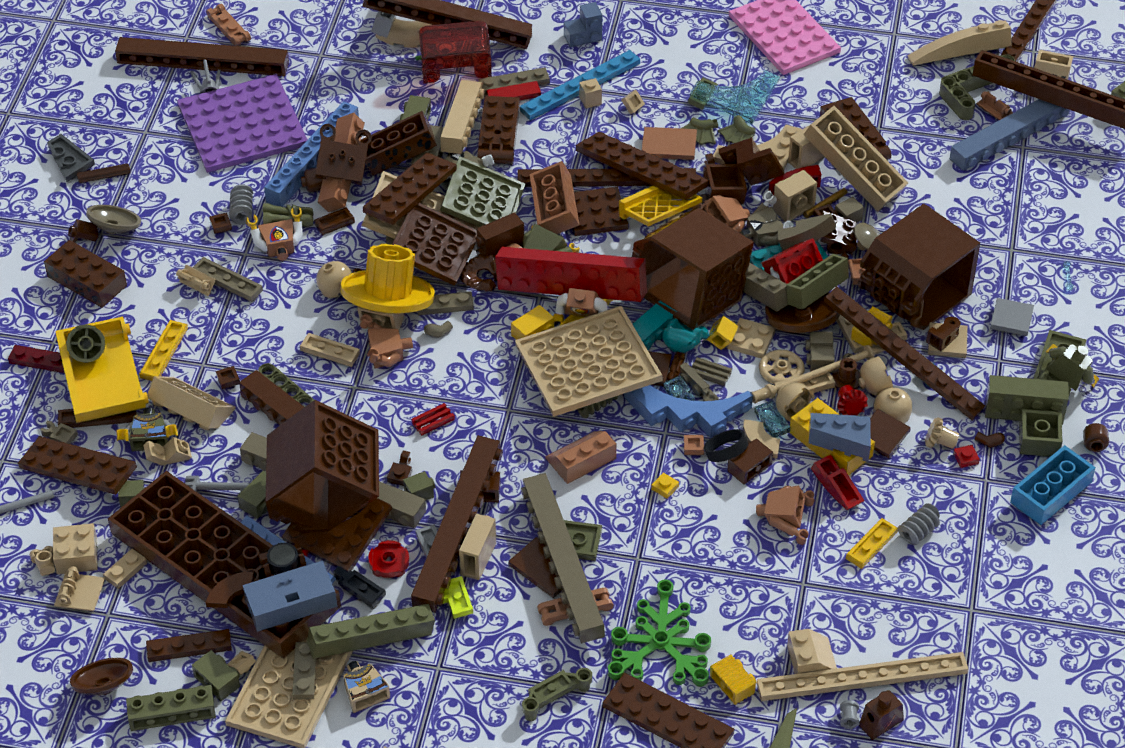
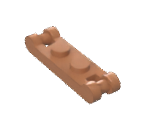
M222 3L216 5V8L206 10L209 19L234 46L241 45L243 41L248 42L251 40L249 32L239 25L226 11Z
M607 588L591 590L599 611L613 609L614 604L609 599L610 594ZM561 598L542 602L537 606L539 614L542 615L541 620L544 626L568 619L566 608L568 607L567 604H562Z

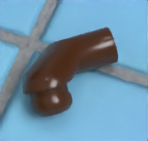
M978 432L974 440L989 448H993L1003 444L1005 436L999 432L988 436Z

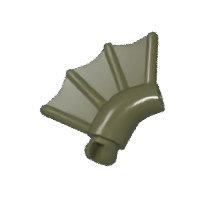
M740 115L733 118L734 124L718 130V133L724 136L726 142L732 143L753 138L756 132V128L748 126Z
M693 117L689 124L681 129H697L696 142L700 145L705 143L716 144L713 129L718 128L719 125L716 119L699 120Z

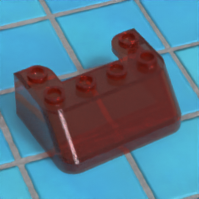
M474 21L429 25L419 30L423 84L437 82L440 79V69L474 66L476 77H492L489 32L485 22Z

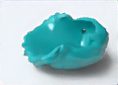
M675 318L664 329L662 336L664 344L671 351L685 353L694 349L702 339H707L710 334L704 326L692 330Z

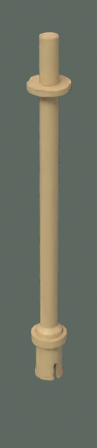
M865 345L863 352L847 358H852L856 362L865 358L869 360L874 355L885 350L879 345L873 348ZM841 360L774 386L770 383L766 384L764 388L750 392L753 395V403L756 404L767 398H775L779 389L787 384L803 383L837 370Z

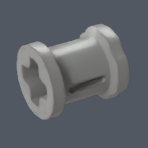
M853 700L843 701L840 704V710L842 711L840 725L847 729L856 728L859 726V719L857 718L859 704Z

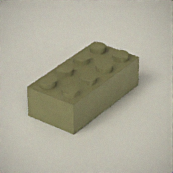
M990 375L985 398V418L1020 421L1022 409L1062 412L1063 425L1069 400L1068 382Z

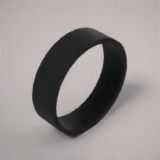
M732 429L710 438L705 443L704 450L709 461L722 462L740 455L747 449L749 443L744 431ZM739 440L738 442H736L728 448L714 451L716 448L725 443Z

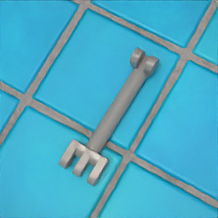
M186 476L185 484L196 492L198 490H240L242 492L250 484L246 482H200L199 476Z

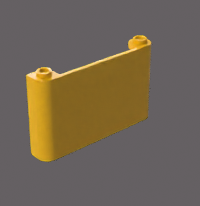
M123 316L88 324L95 326L102 332L106 344L100 358L89 363L75 360L67 350L66 341L68 334L75 327L55 331L76 423L146 408L149 400L147 392L143 393L139 383L128 340V335L131 334L129 323L125 324Z

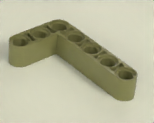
M1002 55V56H1001V57H1004V58H1007V59H1010V60L1015 61L1014 57L1011 56V55ZM974 66L942 77L940 83V97L962 120H970L974 115L975 100L968 92L992 84V82L972 76Z

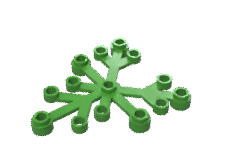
M664 579L657 584V593L660 596L659 614L649 605L647 600L641 599L637 602V611L642 614L646 613L658 625V630L648 622L646 617L639 616L636 618L635 626L638 630H644L648 635L628 634L624 627H615L611 631V640L617 646H622L626 642L647 644L637 652L623 651L619 648L614 649L611 655L613 662L608 665V676L611 679L619 680L624 672L633 666L631 676L641 681L643 679V658L654 650L659 649L665 650L676 660V670L673 673V682L676 685L685 683L686 675L684 669L692 676V682L696 686L702 687L708 683L709 672L705 669L708 665V658L705 655H682L674 646L695 647L698 651L705 652L711 647V637L706 633L697 634L695 639L674 637L679 633H687L689 631V622L686 619H680L675 626L666 631L667 625L680 616H688L691 610L690 604L682 602L678 608L667 615L668 600L673 594L674 588L670 580Z

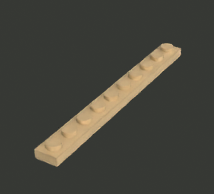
M958 652L757 679V687L761 701L968 674V666L964 653Z

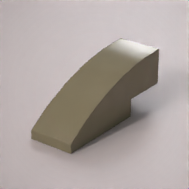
M830 213L797 220L796 226L778 230V242L782 251L812 238L817 241L835 230L836 224L833 216Z

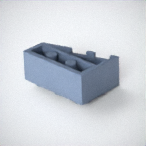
M811 413L809 444L831 451L833 449L845 452L844 455L851 456L852 454L863 458V461L868 462L871 448L870 416Z

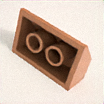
M593 431L545 456V458L562 479L569 484L615 460L617 443L606 431Z

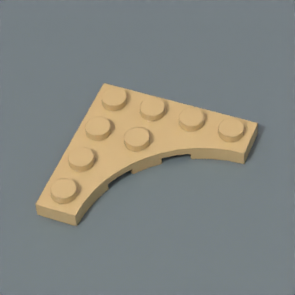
M785 125L774 138L757 146L760 151L771 148L781 166L785 169L788 163L790 136L802 129ZM718 145L713 154L714 161L725 164L719 155V148L725 146Z

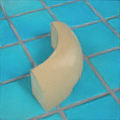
M395 19L388 37L376 34V38L390 45L395 43L404 45V47L414 48L421 44L428 43V45H433L447 38L446 28L419 21Z

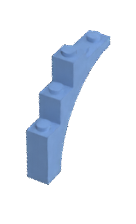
M650 385L624 393V398L650 426L661 423L668 418L680 432L690 429L697 424L710 438L724 432L728 421H732L738 415L748 412L752 408L753 395L749 391L734 397L715 401H691L676 398Z

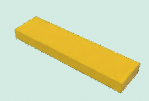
M173 320L168 322L140 371V378L152 381L154 376H162L188 329L187 324Z

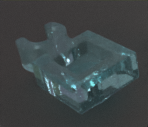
M681 376L664 383V389L669 395L695 401L694 395L690 393V387Z

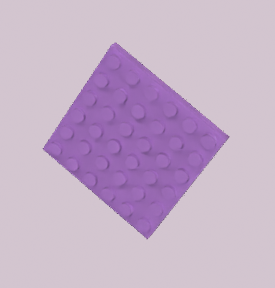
M277 74L177 100L180 112L207 173L298 149L308 140Z

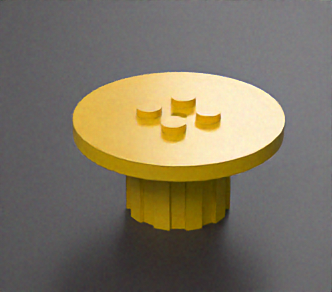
M395 244L371 246L367 253L366 270L357 271L345 276L341 281L340 288L341 295L348 302L364 309L384 313H410L423 310L433 303L435 291L430 283L413 275L415 253H412V250Z

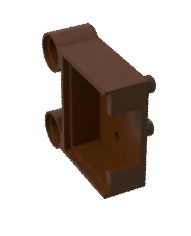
M324 124L320 128L321 142L315 178L326 179V177L351 180L352 184L362 186L367 150L372 141L371 133L365 129L358 131L355 138L356 145L335 142V127L331 124ZM329 130L333 135L325 137L323 132ZM361 136H366L368 138V141L366 143H362L359 141V138Z

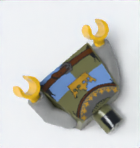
M151 407L145 408L143 414L135 415L133 422H130L125 429L116 430L117 441H130L132 452L144 451L143 445L147 441L164 446L168 442L169 436H178L177 426L171 424L167 419H163L162 414L155 413V410Z

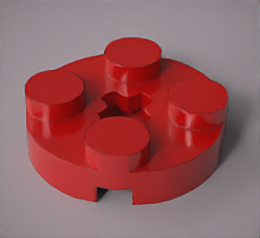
M393 540L378 543V546L374 549L372 548L368 555L369 566L374 576L384 578L403 576L409 566L408 550L402 547L401 543ZM387 557H391L392 561L385 560L387 559Z

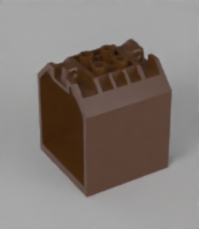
M923 203L874 239L861 259L860 267L862 269L865 268V270L860 275L858 287L867 290L876 301L886 306L891 312L908 320L911 326L925 330L929 327L930 322H936L972 295L980 242Z
M700 208L681 214L679 218L673 219L661 225L653 232L648 233L644 239L634 242L632 257L645 258L647 293L644 299L653 305L658 304L673 314V318L678 319V321L690 329L700 328L742 300L754 241ZM658 301H662L663 303H665V304L668 305L669 307L673 308L674 310H672V309L668 308L667 306H665V305L659 303Z
M314 400L267 435L266 506L270 519L277 522L280 520L285 524L294 522L296 524L293 525V529L299 532L330 531L379 497L378 429Z

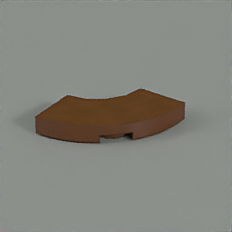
M254 572L237 573L220 581L210 591L206 599V607L227 608L231 600L244 593L242 585L253 582Z

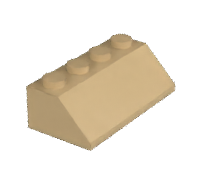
M154 376L147 394L148 399L152 400L153 405L158 407L164 406L168 408V412L175 415L180 414L184 416V420L191 423L196 422L204 430L219 428L235 410V406L176 377Z

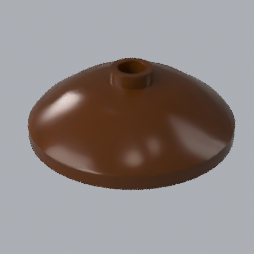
M125 658L98 660L77 670L70 678V685L74 691L80 694L107 695L118 689L130 678L133 673V666Z

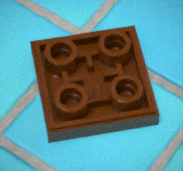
M877 409L870 418L871 439L875 441L874 450L889 458L911 431V427Z

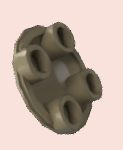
M859 223L853 228L858 241L857 246L862 251L868 250L874 239L880 235L876 228L867 223Z

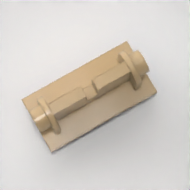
M185 265L184 269H179L176 272V276L180 279L179 282L207 296L210 295L216 280L215 278L188 265Z

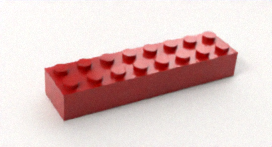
M502 247L495 256L498 290L562 295L568 293L569 288L594 291L601 299L641 302L647 293L645 258Z

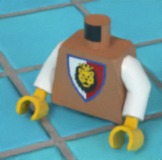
M299 207L300 213L298 215L293 214V208L291 209L294 222L290 219L258 225L257 228V216H253L254 223L249 222L247 217L246 224L252 229L250 232L255 246L266 252L269 257L277 256L281 261L286 260L288 254L294 252V246L299 244L303 236L302 221L300 222L302 217L301 208Z
M569 288L568 293L560 295L557 299L555 314L553 315L554 322L562 323L564 321L563 314L588 317L607 311V303L594 291Z

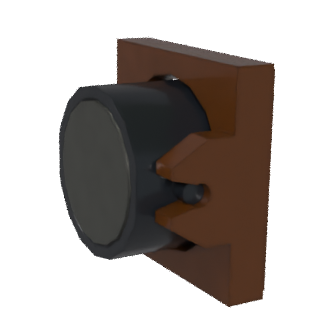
M278 543L273 545L268 552L259 554V560L266 578L306 566L304 553L298 543L294 545Z

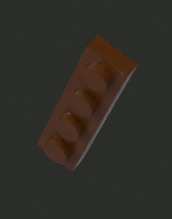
M229 629L146 641L148 662L204 655L210 650L214 653L232 650Z

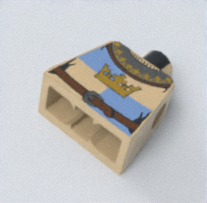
M352 661L347 665L349 672L343 675L344 685L353 713L390 698L388 683L372 664L360 667L357 661Z

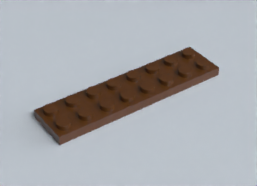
M597 132L576 144L577 152L684 200L705 189L709 184V180L700 175L673 165L671 162L664 161L657 156L639 150L602 132Z

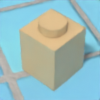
M596 78L579 82V98L585 109L602 105V88Z

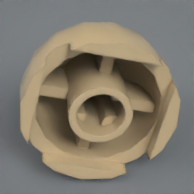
M331 261L324 264L318 270L316 276L317 286L323 296L328 298L339 297L341 281L345 276L351 274L352 271L346 264L340 261Z
M879 356L867 360L861 366V378H858L860 387L862 389L865 388L872 395H878L882 390L893 387L890 375L887 376L885 371L887 368Z
M790 383L781 387L776 397L778 412L790 422L792 416L810 404L811 398L814 400V392L802 383Z
M886 388L876 396L873 413L880 409L902 423H906L912 413L911 398L900 388Z

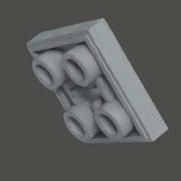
M997 298L990 329L1028 336L1034 305Z

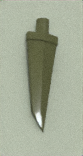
M797 708L786 714L769 748H790Z

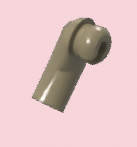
M446 321L441 326L427 324L424 326V332L429 336L439 338L450 331L453 326L449 321Z

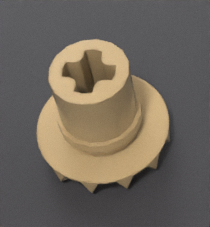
M937 417L930 424L925 444L929 448H932L936 443L953 449L958 441L959 433L943 426V419Z

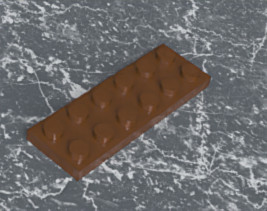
M430 153L424 154L363 206V213L394 225L457 170V164Z
M42 436L36 439L18 462L20 469L114 495L119 492L137 468L135 461Z
M625 672L602 702L603 708L680 748H725L735 731L734 728Z

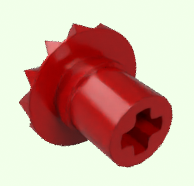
M845 385L839 389L837 407L842 415L858 416L859 413L864 412V408L868 406V398L864 392L854 390L850 385Z

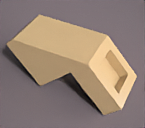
M172 437L164 446L151 441H147L143 445L146 460L162 466L192 458L189 443Z

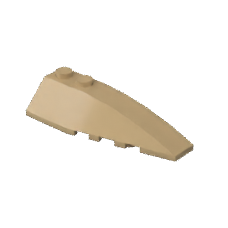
M998 20L995 23H982L978 26L960 30L922 46L907 55L908 60L914 66L979 53L981 50L989 51L1012 46L1011 27L1006 20Z

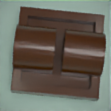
M823 211L821 215L830 214V213H829V212H826V211ZM831 213L836 229L822 237L820 242L827 244V251L831 254L838 255L845 250L854 253L857 248V239L853 232L856 222Z

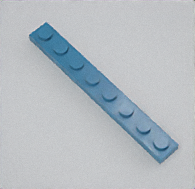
M628 50L522 104L520 112L529 120H532L579 96V82L596 78L600 85L639 65L640 58L631 50Z

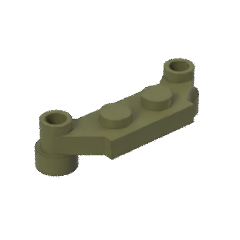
M580 668L576 673H566L562 670L529 688V697L525 698L522 702V711L527 721L536 720L540 708L574 689H579L582 692L588 691L592 683V671L588 668Z

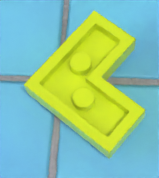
M462 576L451 579L449 588L445 589L443 593V604L449 603L454 619L473 614V607Z

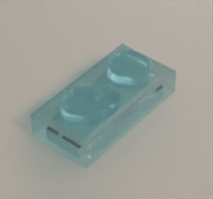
M772 400L755 406V414L763 422L772 437L776 438L790 432V425L780 415Z

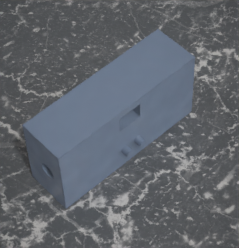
M323 560L242 585L245 601L257 632L338 607L335 589Z

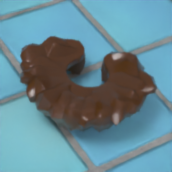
M478 254V257L470 258L469 262H466L460 279L467 287L477 291L491 292L496 287L495 282L492 279H480L477 277V274L480 270H487L494 276V281H497L495 256L491 254L489 256Z

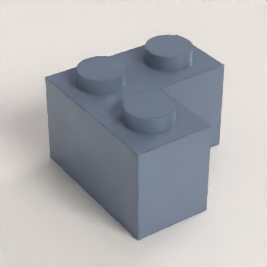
M596 2L580 5V18L564 22V36L569 47L602 41V13Z

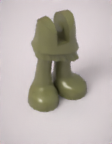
M263 203V224L290 219L294 222L291 209L293 208V214L298 215L300 213V206L293 204L290 206L287 204L286 207ZM300 207L302 210V217L300 218L302 227L313 226V209L310 207Z

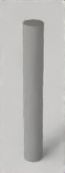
M47 491L1 505L0 514L54 498L53 491Z

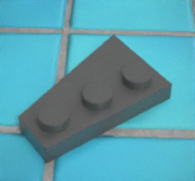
M62 134L47 142L48 148L66 182L75 178L78 172L86 171L95 165L93 158Z

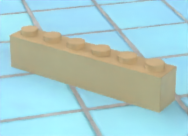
M461 80L441 134V152L462 154L464 147H467L468 138L471 136V128L474 127L478 109L481 107V99H484L482 82Z

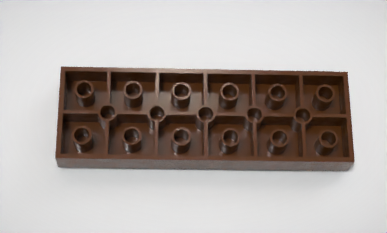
M168 471L161 474L108 518L110 531L113 536L141 554L149 562L204 602H206L214 586L231 575L241 572H254L253 582L266 578L259 560V554L268 552L273 545ZM335 589L338 607L258 632L246 604L244 593L231 600L227 608L214 609L284 659L295 649V642H302L308 637L309 627L323 624L341 607L339 591Z

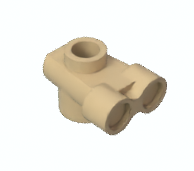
M46 546L42 550L34 549L30 552L31 561L36 564L42 576L55 572L52 546Z

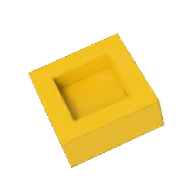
M664 472L651 484V490L666 499L679 487V481Z

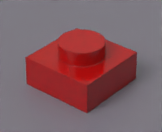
M973 445L954 449L953 454L960 468L979 464L980 458Z

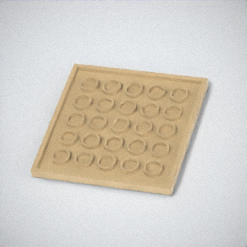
M622 306L515 340L516 347L553 417L663 381L660 370Z

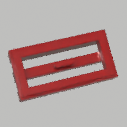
M443 403L412 418L411 422L422 436L455 420V415Z

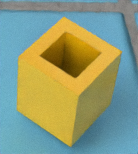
M723 315L713 324L709 332L710 335L706 340L722 350L732 342L738 326Z

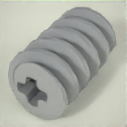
M245 184L236 185L230 192L229 217L231 221L239 225H245L247 217L249 222L252 220L253 189Z
M924 504L917 512L897 527L900 536L910 544L917 545L919 541L924 539V536H927L929 532H932L935 527L940 525L939 511L932 504Z

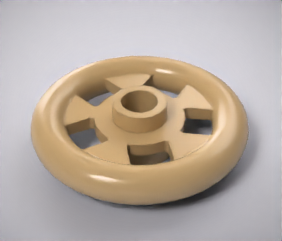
M774 350L762 357L759 363V371L766 381L774 384L803 375L805 366L803 360L797 354L788 350ZM780 357H785V358H788V360L779 359V358H780ZM770 360L774 361L772 366L767 364ZM791 364H796L797 368L792 369ZM773 371L777 375L772 376L769 372ZM788 373L791 374V377H784V375H787Z

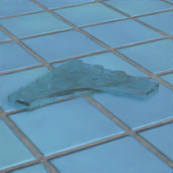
M764 70L755 80L731 87L711 85L698 80L692 88L690 96L733 116L740 115L746 122L753 124L778 84L780 77Z

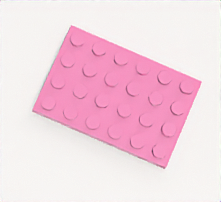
M756 0L729 11V17L782 75L841 53V47L797 0Z

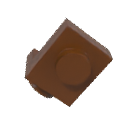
M78 219L68 230V236H70V240L76 243L78 238L96 242L99 237L97 226L91 222Z

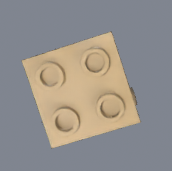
M71 566L65 572L54 606L94 611L105 577L79 574L77 567Z

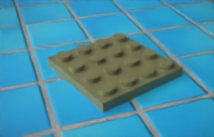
M459 156L456 162L457 170L452 174L440 211L479 227L517 212L525 183Z

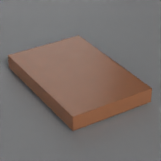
M644 127L642 150L659 158L694 160L697 129Z

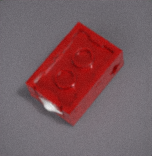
M814 238L800 242L761 263L765 272L788 284L823 261Z

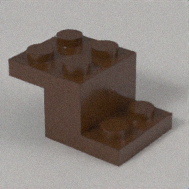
M752 137L719 148V155L725 164H738L751 186L784 175V169L772 149L768 148L760 151Z

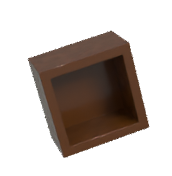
M706 164L703 178L709 180L708 187L705 188L707 200L713 196L721 195L727 198H735L740 205H744L747 186L743 172L738 164Z

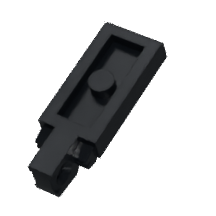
M338 566L333 571L334 577L341 588L371 608H374L386 595V591L356 570L347 572Z

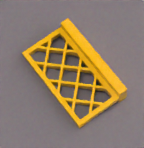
M651 186L620 200L619 217L623 219L631 217L649 227L702 203V197L695 194L688 198L692 200H684L655 186Z

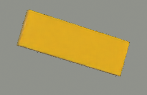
M881 518L846 554L845 559L863 569L898 532L897 527Z

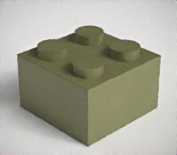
M1022 409L1019 422L1020 454L1051 457L1062 447V412Z

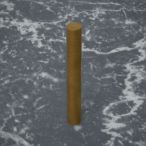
M840 189L803 212L804 217L809 218L814 215L815 208L831 204L848 193L847 189Z

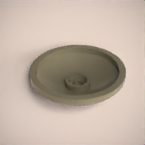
M93 205L87 208L86 216L108 234L133 231L141 225V218L136 213L122 207Z

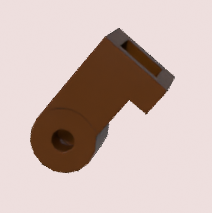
M950 316L945 318L944 323L939 328L931 327L927 333L926 343L939 351H943L959 335L960 320Z

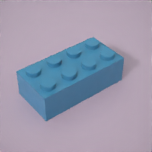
M1064 445L1013 487L1010 503L1042 525L1092 483L1096 467Z

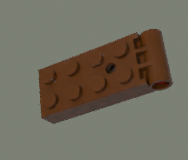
M485 96L478 144V158L482 159L486 155H492L495 164H513L520 97Z
M852 97L820 107V116H822L831 107L835 106L886 160L891 159V150L886 145V141Z

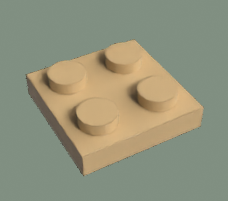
M739 318L737 331L727 349L762 359L773 339L775 328Z

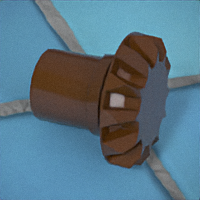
M842 359L839 369L833 371L832 377L835 381L836 389L845 385L858 389V378L861 377L860 372L857 370V362L854 359Z

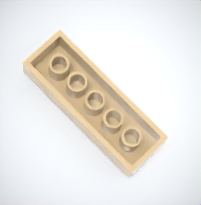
M835 106L831 107L814 121L803 134L877 212L900 194L908 184L905 178Z

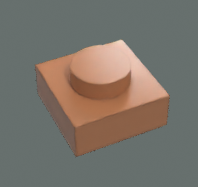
M684 435V455H704V436Z

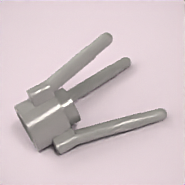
M203 60L206 79L203 80L202 85L193 71L190 73L198 85L200 93L216 91L219 89L221 71H217L216 81L210 78L207 60Z

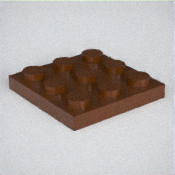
M618 186L574 192L579 226L573 228L574 236L628 229L627 218L619 217V201L621 196Z

